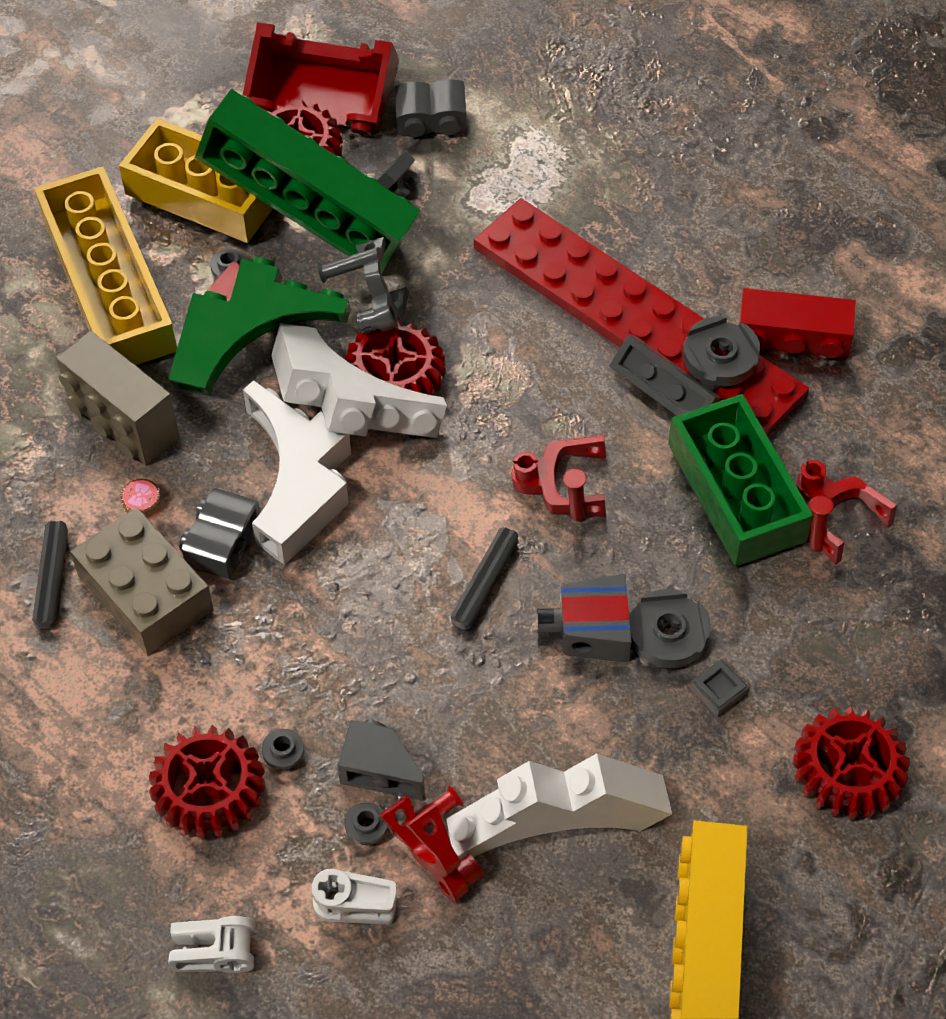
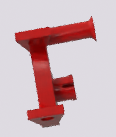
M605 435L551 441L544 450L543 460H538L535 454L526 451L520 452L514 457L511 476L513 487L519 493L527 495L543 494L544 504L550 513L570 514L571 518L575 521L584 520L586 515L606 517L605 493L584 496L583 485L587 480L584 471L570 469L563 475V483L568 487V498L561 497L555 485L556 470L562 457L572 455L606 459Z
M819 460L806 461L807 466L804 463L801 465V473L797 476L796 487L813 514L809 532V546L813 551H823L835 565L842 561L844 547L843 541L827 531L829 513L833 510L835 504L849 498H860L888 528L894 524L897 505L868 486L856 476L847 477L834 483L826 476V466Z
M448 786L446 793L415 814L410 797L405 796L378 816L391 828L393 834L408 847L415 860L431 873L444 895L451 902L455 903L469 893V886L484 877L482 868L470 854H466L461 860L459 859L451 845L442 820V816L456 806L463 807V802L458 793L451 786ZM399 809H402L406 815V820L401 825L395 819V813ZM433 823V831L426 834L424 829Z

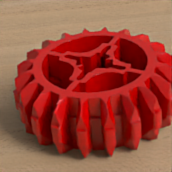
M289 100L287 107L281 108L276 104L274 112H269L273 116L283 119L287 125L304 136L311 137L318 145L335 156L341 157L343 152L342 133L336 118H331L328 110L321 111L317 104L307 107L304 100L299 106H294Z
M398 319V327L382 332L380 329L369 332L366 335L357 332L355 342L349 343L347 354L344 358L358 369L378 379L401 388L435 396V391L441 390L443 378L446 374L445 354L443 349L439 347L437 337H430L427 327L417 331L414 321L408 326H402Z
M852 706L846 709L844 716H841L835 708L829 711L827 718L818 714L814 718L812 725L806 724L804 726L801 737L796 740L794 747L796 754L793 756L792 765L793 768L797 769L795 775L796 783L806 784L803 789L804 798L817 796L815 803L817 810L826 804L832 806L831 814L833 818L840 813V810L847 811L850 821L856 818L858 810L867 819L873 816L875 808L884 813L889 808L890 801L895 802L900 798L901 788L906 786L909 778L906 772L910 766V758L904 756L907 750L906 742L896 741L898 737L897 728L885 730L886 721L884 717L876 722L870 720L869 709L864 711L861 716L855 715ZM870 749L880 759L883 770L877 767L879 763L870 756ZM817 754L825 759L824 763L831 768L833 772L831 777L821 767ZM854 760H855L854 765H851V764H848V765H847V762H848V761L854 762ZM844 763H845L847 766H846V768L842 771L843 766H844Z
M213 725L210 726L207 734H201L200 730L194 726L192 737L186 739L184 735L178 732L176 737L178 745L173 746L164 743L163 751L165 756H155L153 764L156 770L151 771L149 774V781L152 785L149 794L151 800L156 803L154 806L156 813L160 817L165 816L166 824L171 829L179 825L180 832L185 837L193 829H196L197 836L201 840L206 836L207 830H213L215 836L221 838L223 833L222 827L228 825L230 829L237 832L239 828L237 819L242 818L250 821L252 817L250 807H260L262 801L259 793L264 792L266 787L265 780L262 778L265 770L263 763L258 761V751L254 747H249L248 741L243 735L235 739L234 733L229 727L221 735H218L217 728ZM237 767L241 772V778L233 792L229 789L227 781L231 778L230 772ZM183 772L186 775L187 783L183 786L184 792L177 797L174 794V786L179 775Z

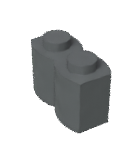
M446 79L431 84L406 82L395 86L396 119L399 135L419 137L432 132L453 135L467 130L465 86L463 81Z
M214 488L207 498L200 500L196 511L197 520L190 529H185L181 536L179 549L182 551L184 560L192 568L229 579L237 569L245 547L254 536L252 522L260 514L258 500Z

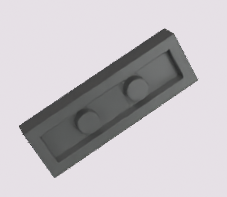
M627 335L609 365L676 416L714 404L721 399L719 395L636 335Z

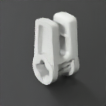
M326 869L319 872L312 882L313 909L316 915L323 921L329 923L389 925L394 920L396 912V883L392 880L345 872L338 869ZM330 892H337L333 900L327 899L330 896Z
M228 916L214 920L171 923L170 934L175 944L195 945V947L199 945H214L187 949L184 946L183 949L172 950L169 953V967L174 972L221 971L226 973H244L251 971L254 968V956L250 954L251 937L255 934L256 922L248 917Z

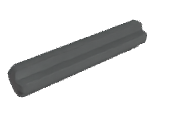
M48 521L45 525L32 617L34 626L40 630H50L56 625L68 529L63 521Z
M502 527L498 530L451 614V623L455 627H459L462 630H469L472 627L518 544V534L514 530H510L507 527Z

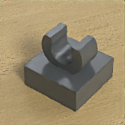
M406 150L377 179L382 186L387 189L392 187L393 193L404 198L410 191L403 185V181L414 188L421 180L415 172L407 170L414 163L415 159Z

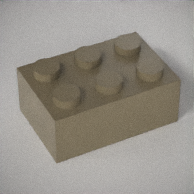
M89 331L56 357L61 373L58 377L61 384L65 387L67 393L65 401L68 407L77 416L82 414L86 416L101 436L107 437L109 435L115 440L119 449L128 458L132 459L135 457L145 466H148L180 439L170 393L93 331Z
M137 507L70 551L78 577L147 656L213 611L208 585Z

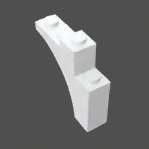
M286 323L279 324L271 356L284 402L321 407L329 432L366 436L368 429L437 438L447 407L444 397L427 395L401 388L358 369L334 352L321 338L317 328Z
M252 381L243 389L246 411L266 430L280 457L279 472L273 493L265 508L252 522L256 544L283 565H286L349 504L347 482L335 469L351 455L350 434L329 432L321 411L310 420L302 410L298 408L293 409L284 403L274 390L270 388L265 389L255 381Z
M596 753L565 772L528 761L498 778L499 789L446 818L451 845L461 860L466 854L475 857L510 842L563 830L622 828L640 832L672 815V810L663 775Z

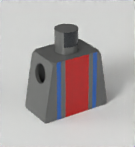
M626 574L564 584L560 590V608H537V633L561 632L562 650L567 656L629 662L631 634Z

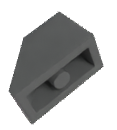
M351 720L338 762L340 784L401 797L409 796L410 799L423 801L425 794L424 775L394 730L374 720H366L364 722Z

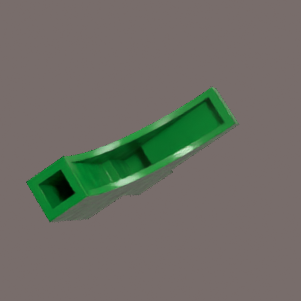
M253 257V261L241 259L230 302L226 301V296L213 291H205L204 295L192 294L168 380L175 388L211 396L213 388L226 366L249 343L261 335L279 328L280 323L292 324L312 320L347 323L351 311L347 299H343L344 295L334 290L322 289V292L318 293L307 290V285L293 280H286L285 284H281L283 277L279 268L275 267V263L271 260L261 257Z

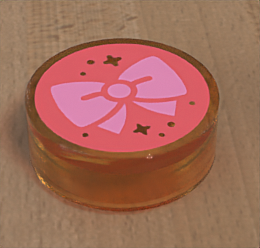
M133 480L126 484L121 491V502L126 514L137 507L148 518L153 516L161 507L162 499L159 488L151 480Z

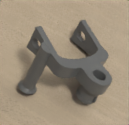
M384 237L356 245L357 254L326 264L317 262V270L323 283L328 278L364 267V276L372 295L373 308L356 312L357 322L363 335L379 329L382 332L398 327V319L402 326H404V314L409 291L405 287L389 292L381 272V263L386 245Z

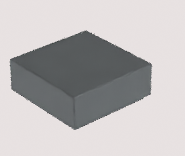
M722 659L690 683V690L717 717L748 695L750 688Z

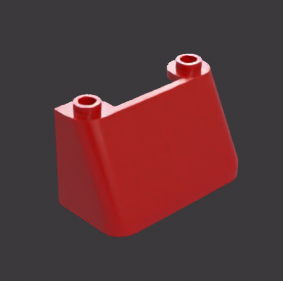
M257 22L242 95L249 97L256 105L269 112H274L276 104L281 108L287 107L290 100L294 106H299L304 100L307 107L317 104L321 111L328 110L331 118H336L339 127L351 128L353 133L369 136L372 131L379 130L399 65V57L392 42L375 40L374 48L371 50L368 44L361 43L360 48L297 39L295 34L287 32V36L275 34V26L273 24Z

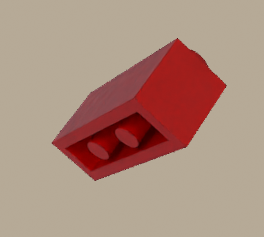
M743 288L738 325L740 321L754 331L760 342V349L786 351L792 354L823 355L829 358H848L854 336L856 300Z

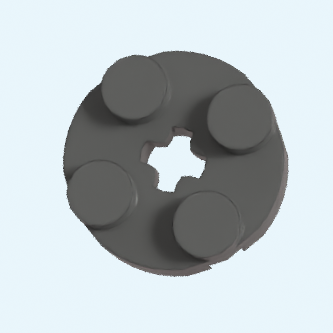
M726 317L707 318L699 321L689 330L688 337L684 342L683 362L690 374L700 380L710 390H716L721 386H734L744 382L756 373L760 342L754 331L740 321L739 325L728 323ZM716 347H719L722 351H730L726 356H719L714 353Z
M659 589L649 592L641 598V603L636 605L629 614L631 647L638 654L639 660L644 665L649 667L678 668L697 662L703 656L710 635V618L705 607L699 601L697 605L693 600L688 599L687 593L676 589ZM663 622H671V626L679 628L680 631H676L673 635H666L659 629L663 628Z

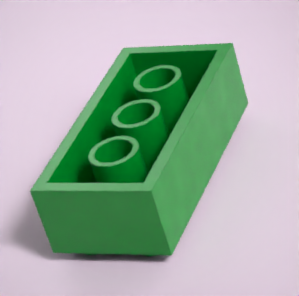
M743 394L671 418L668 445L735 567L807 542L813 514Z

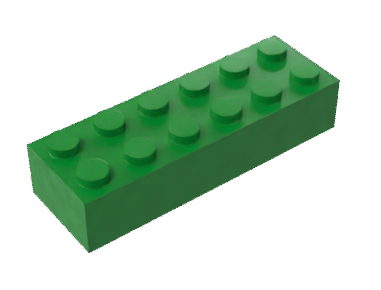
M230 89L209 117L194 157L347 256L358 253L356 245L384 237L386 245L381 263L382 273L400 247L420 212L406 198L391 192L375 178L363 174L349 165L344 158L335 156L318 145L311 137L304 136L287 125L280 117L273 116L256 105L249 97L241 95L233 89Z

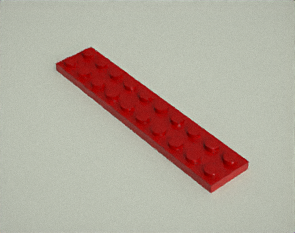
M520 198L474 238L475 250L618 347H621L628 334L636 335L690 374L683 362L684 342L692 326L704 320V318L524 199ZM716 347L714 353L719 356H726L730 351H722L719 347ZM759 355L757 370L753 376L740 384L728 387L721 386L712 391L721 397L720 401L743 394L768 437L807 398L809 387Z

